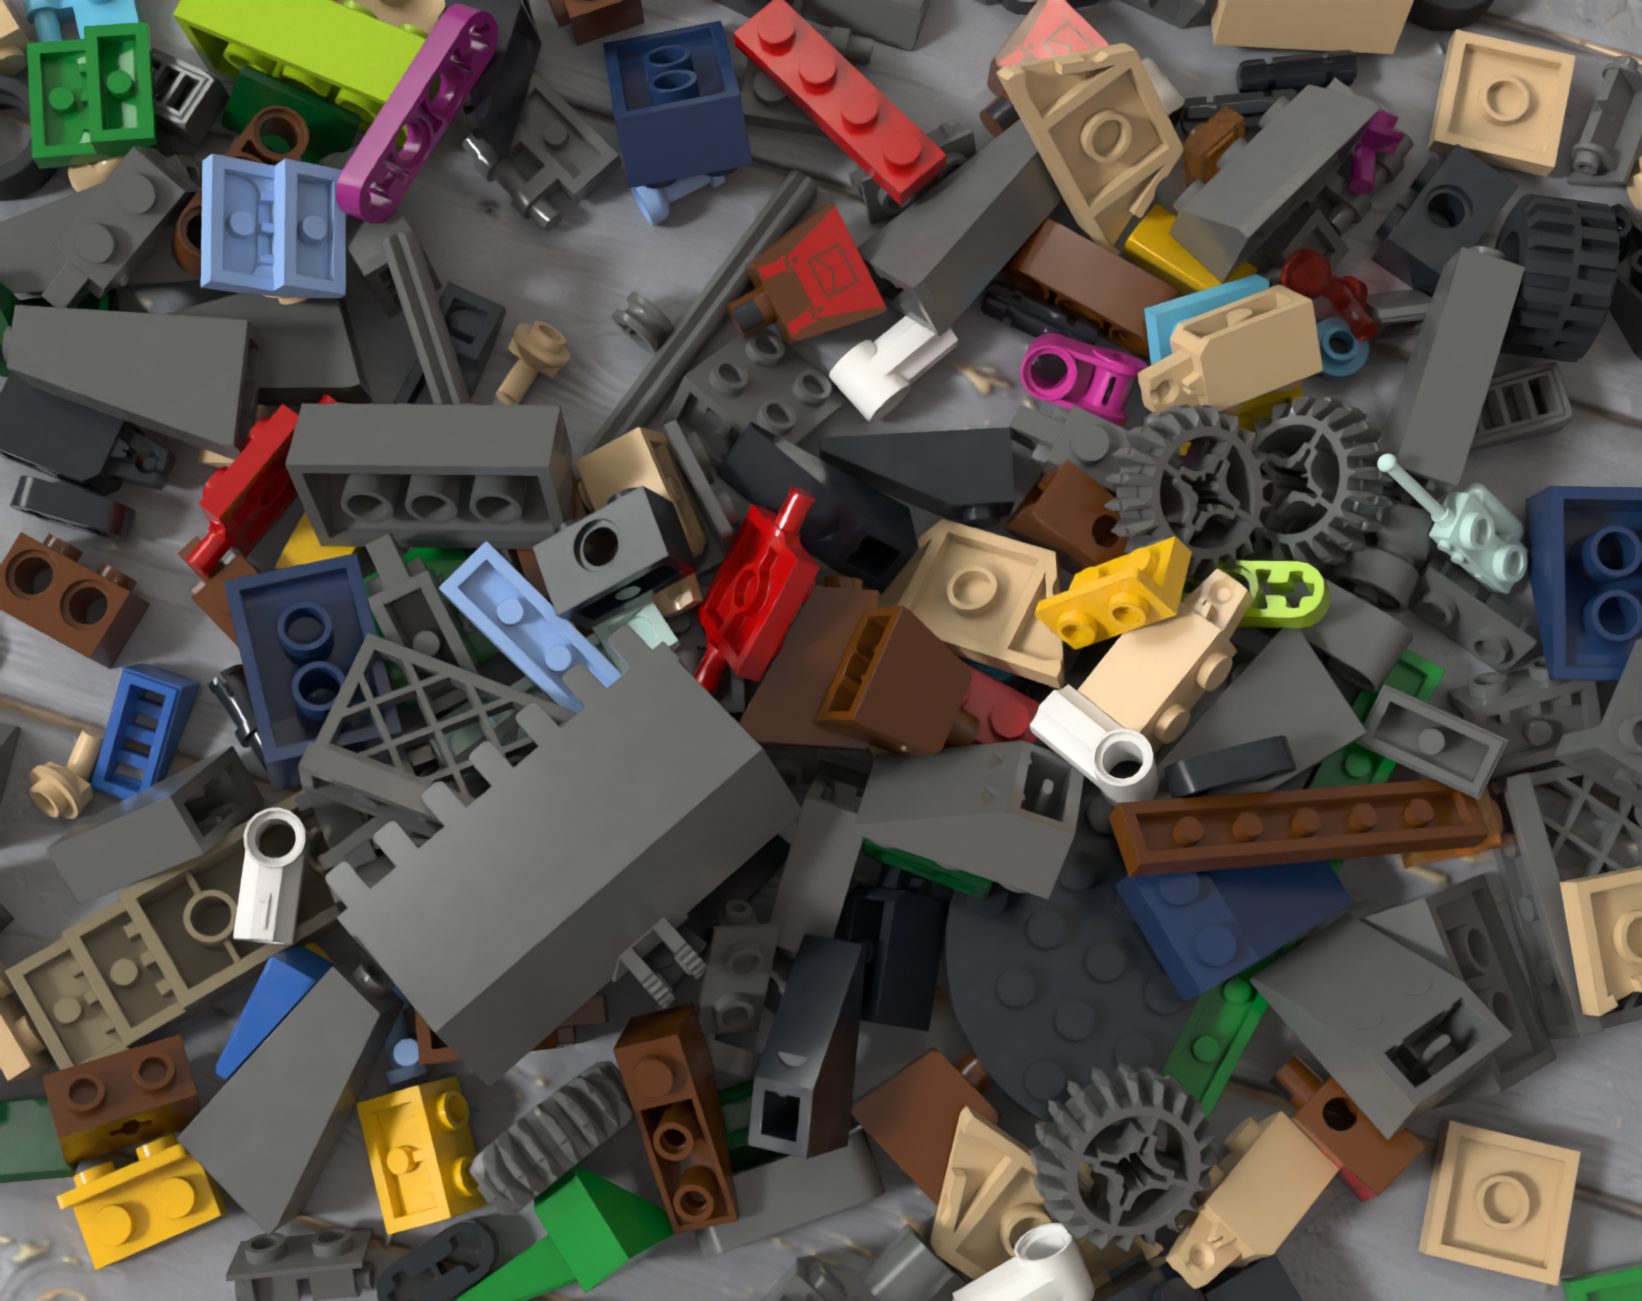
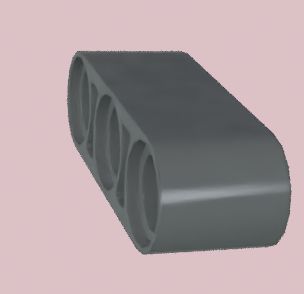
M1268 547L1260 553L1254 552V554L1247 555L1243 561H1273L1272 549ZM1323 578L1330 590L1331 602L1328 612L1314 625L1299 629L1327 671L1361 690L1376 693L1413 640L1412 633L1389 614ZM1234 579L1250 592L1248 582L1242 579ZM1267 580L1262 582L1265 595H1281L1287 599L1292 608L1299 607L1302 597L1313 596L1304 582L1296 583L1294 593L1274 594L1267 584ZM1266 597L1262 609H1266L1268 607ZM1253 627L1271 638L1282 629Z
M864 1128L849 1132L847 1147L808 1159L784 1154L733 1172L740 1214L739 1220L694 1230L702 1257L707 1258L857 1206L883 1195L885 1189Z

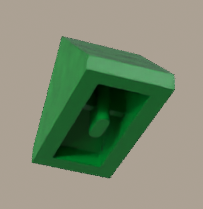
M579 1165L574 1166L534 1199V1212L585 1293L638 1264L676 1235L673 1233L666 1210Z

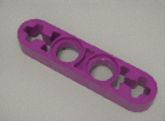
M455 4L443 13L341 171L335 191L336 201L341 211L370 224L382 223L395 211L497 48L499 37L498 25L495 18L489 12L464 4ZM439 73L441 79L439 90L435 99L430 102V85L434 76ZM407 125L406 142L403 149L397 154L395 149L397 136L401 128Z

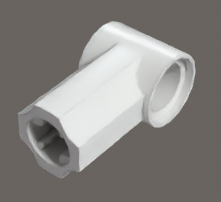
M905 316L873 343L869 339L852 348L833 367L829 378L870 424L875 423L892 411L906 397L914 381L957 347L958 338L953 333L951 327L941 336H938Z
M1069 684L1063 689L1054 690L1039 705L1038 712L1030 724L1032 733L1097 785L1102 796L1109 804L1116 807L1121 802L1149 801L1153 799L1158 791L1159 775L1151 745L1142 734L1132 729L1121 727ZM1130 760L1142 764L1139 772L1132 777L1120 779L1109 775L1111 769L1119 762Z
M279 807L267 808L253 816L247 823L244 832V847L246 851L233 939L268 944L294 945L305 860L310 850V836L300 818L291 811ZM283 824L295 831L296 842L293 849L287 855L281 858H269L261 853L260 839L268 828Z
M1048 1223L1037 1226L1020 1237L1015 1244V1257L952 1293L954 1298L952 1301H1091L1094 1297L1095 1287L1074 1236L1066 1231L1062 1223Z

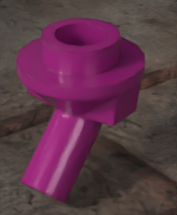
M1380 109L1351 155L1349 190L1351 192L1367 194L1373 191L1377 152L1380 151L1393 155L1406 134L1404 131L1395 128L1399 116Z

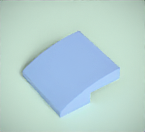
M213 153L202 161L201 288L281 297H343L346 288V213L341 211L338 206L335 194L337 180L342 170L287 158L275 166Z

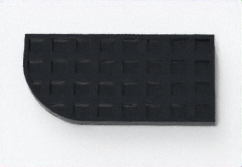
M1122 634L1083 647L1062 689L1069 684L1077 691ZM1230 640L1237 650L1236 654L1232 657L1230 672L1216 689L1205 691L1189 711V722L1176 742L1167 747H1162L1154 755L1156 765L1257 654ZM1038 737L1033 743L1034 745L1054 751ZM1130 760L1122 761L1111 769L1109 775L1120 779L1129 778L1139 772L1142 764ZM1313 767L1274 791L1303 789ZM1086 776L1083 779L1075 836L1049 900L1030 893L1013 892L993 881L987 897H983V899L953 889L944 928L943 965L945 984L953 1015L968 1049L987 1078L1006 1099L1024 1113L1044 1123L1054 1121L1053 1116L1048 1111V1100L1065 1104L1071 1098L1068 1092V1080L1080 1084L1082 1088L1091 1085L1092 1067L1103 1070L1109 1079L1113 1077L1119 1061L1125 1065H1130L1136 1074L1146 1064L1149 1067L1155 1068L1161 1075L1200 996L1198 995L1183 1001L1116 889L1115 885L1126 877L1128 872L1108 817L1115 809V806L1106 801L1101 794L1100 788Z

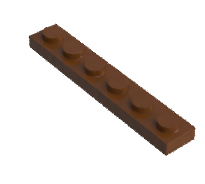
M1435 779L1118 803L1108 816L1129 878L1471 848L1479 845L1489 835L1474 798Z

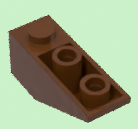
M685 1004L631 1017L614 1046L613 1052L673 1233L679 1234L738 1221L740 1214L713 1063L694 1004Z

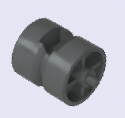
M1404 495L1400 496L1399 501L1389 498L1394 505L1378 508L1375 516L1383 529L1375 532L1364 531L1367 549L1359 550L1358 552L1348 551L1347 563L1333 565L1327 578L1328 581L1376 608L1391 613H1400L1407 609L1419 579V573L1413 565L1414 563L1425 562L1434 544V540L1429 534L1435 522L1431 516L1411 506L1413 500Z

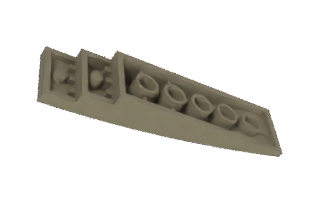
M467 698L445 710L454 711L468 702L469 699ZM426 720L403 732L402 735L404 736L425 728ZM426 741L411 748L405 749V752H411L430 743L429 741ZM439 764L415 772V775L423 778L433 774L440 769ZM304 789L270 807H279L294 813L300 818L310 836V850L305 860L294 945L268 944L233 939L246 851L244 847V832L247 823L251 820L249 819L229 831L205 854L147 877L118 893L119 900L62 931L63 938L5 970L60 1070L149 1043L260 976L270 956L299 944L305 946L311 942H316L342 926L337 919L340 915L317 858V856L328 852L329 848L315 813L301 817L294 800L295 797L306 793ZM357 810L363 825L375 817ZM283 824L268 828L260 839L261 853L269 858H281L287 855L293 849L296 842L295 831ZM381 853V854H379V855H376V857L379 858V857H382V856H384V855H386V854H385V853Z

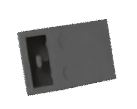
M1025 741L943 748L936 756H902L894 753L876 754L851 833L870 839L873 843L883 848L900 849L933 860L945 869L965 871L998 882L1013 892L1030 893L1049 900L1075 836L1084 775L1055 751Z
M1349 913L1344 914L1253 975L1249 980L1387 1140H1390L1482 1072L1513 1036L1463 981Z

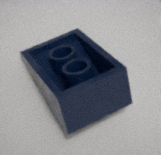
M721 20L603 43L614 120L629 188L644 186L650 189L668 187L681 178L701 174L710 177H721L735 172L739 167L753 165L741 96Z
M1549 486L1525 499L1526 548L1528 549L1527 567L1549 680L1619 682L1636 640L1642 638V487Z
M356 553L223 581L273 791L301 784L298 765L309 742L315 743L367 633L378 636ZM375 657L365 678L374 698L392 692L384 660ZM360 690L352 706L365 702ZM396 706L381 710V716L391 739L403 736ZM371 715L344 724L334 744L359 753L383 744ZM404 750L398 752L400 759L405 760ZM389 756L377 760L384 764L391 763Z
M1327 860L1131 878L1127 875L1115 885L1183 1001L1203 994L1353 904V901Z

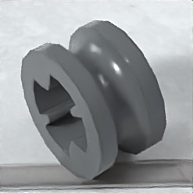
M632 292L626 298L629 304L627 309L624 311L617 309L612 314V319L631 340L653 353L659 347L658 337L661 334L670 335L674 326L667 316L652 302L639 293Z

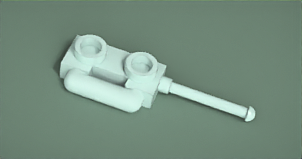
M1387 453L1380 456L1377 462L1379 470L1387 472L1431 514V518L1435 523L1429 536L1438 544L1437 548L1447 552L1451 556L1452 562L1461 565L1487 591L1509 594L1513 583L1518 582L1524 576L1527 568L1528 549L1520 542L1524 533L1523 524L1481 483H1470L1465 486L1462 492L1450 491L1443 505H1440L1396 462L1397 459L1394 455Z

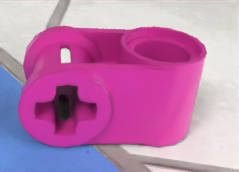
M1047 333L1038 336L1028 346L1022 361L1020 376L1022 384L1028 393L1039 400L1068 409L1075 405L1111 423L1124 427L1129 417L1124 411L1135 380L1138 377V372L1147 368V365L1141 360L1120 351L1089 345L1062 334ZM1042 354H1056L1065 361L1068 370L1060 378L1054 380L1045 379L1036 372L1033 361ZM1115 377L1109 395L1104 396L1110 378Z

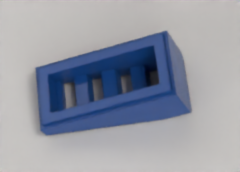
M144 663L123 667L91 788L125 800L164 780L191 714L200 682ZM150 690L165 695L164 704L145 698L147 691ZM138 714L159 720L157 729L136 723ZM130 738L152 746L150 754L148 755L125 747L128 739ZM119 762L145 770L143 780L141 781L115 772Z
M301 944L270 956L215 1066V1073L224 1079L232 1077L335 964Z

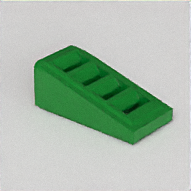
M548 1234L455 1301H526L576 1283L577 1279Z

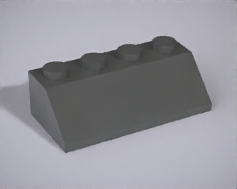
M333 403L302 404L285 465L321 546L366 547L365 544L388 533H393L400 547L479 548L487 541L494 549H533L532 547L553 536V531L556 527L573 519L572 449L560 405Z

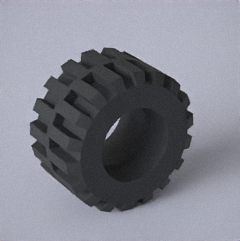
M1527 193V195H1523L1508 214L1494 248L1507 256V261L1525 267L1500 353L1577 362L1579 358L1582 359L1597 338L1612 301L1619 263V236L1616 218L1608 204Z

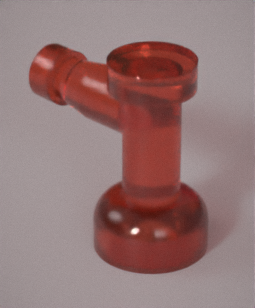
M1301 249L1287 259L1280 276L1282 286L1311 300H1315L1320 296L1329 300L1332 308L1350 326V332L1359 342L1366 341L1377 333L1378 325L1372 316L1367 314L1364 307L1368 290L1362 280L1353 276L1339 277L1332 274V268L1328 259L1311 249Z

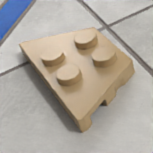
M1125 43L1001 68L996 74L1084 238L1118 256L1121 251L1115 248L1114 244L1133 214L1142 218L1155 197L1157 185L1163 178L1169 175L1184 151L1137 50Z
M941 519L922 534L918 539V551L882 595L878 594V608L904 606L921 620L955 655L1062 689L1065 683L1064 641L1035 616L1039 601L1062 593L1060 563L1056 552L946 519Z
M966 1105L959 1116L930 1244L938 1257L973 1280H976L1015 1257V1244L1026 1232L1043 1224L1059 1222L1050 1216L1044 1206V1198L1040 1196L1034 1186L1032 1175L1037 1170L1031 1162L1030 1149ZM1078 1182V1188L1090 1193L1089 1189ZM1086 1235L1079 1240L1074 1236L1095 1289L1111 1281L1107 1271L1140 1253L1148 1261L1158 1256L1164 1248L1157 1237H1155V1246L1148 1242H1144L1141 1236L1137 1235L1128 1252L1121 1247H1117L1113 1239L1101 1250L1096 1245L1091 1244Z

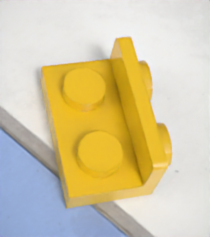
M1174 536L1148 547L1138 548L1127 555L1098 566L1088 567L1074 575L1068 591L1039 601L1035 616L1075 650L1175 616L1178 612L1192 551Z
M456 1076L416 1085L356 1103L387 1235L449 1219L488 1204L477 1189L479 1184L469 1172L477 1153L469 1124L468 1104L462 1095L459 1080Z
M175 1134L167 1135L137 1148L136 1153L139 1161L117 1171L113 1161H108L73 1176L76 1188L56 1197L60 1210L73 1207L95 1270L104 1268L228 1213L216 1180L180 1143L178 1144Z

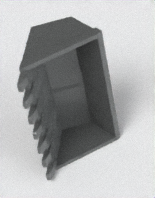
M622 625L608 637V644L629 668L612 685L606 688L582 663L574 665L562 676V682L584 708L561 728L536 702L529 703L517 713L515 717L517 723L538 746L520 763L513 767L489 741L483 742L469 754V761L491 787L468 807L464 806L443 781L435 782L422 794V801L444 825L442 829L418 848L395 821L388 822L374 834V841L396 866L376 885L370 888L346 861L340 862L325 877L328 885L347 907L337 917L340 923L391 978L435 1034L488 1087L493 1085L610 981L615 983L627 971L633 974L663 1009L676 999L672 994V988L659 973H654L642 958L662 941L674 954L675 961L688 975H693L695 979L702 976L709 968L675 929L689 918L687 913L803 812L764 749L693 677L682 660L671 648L662 641L652 650L629 625Z

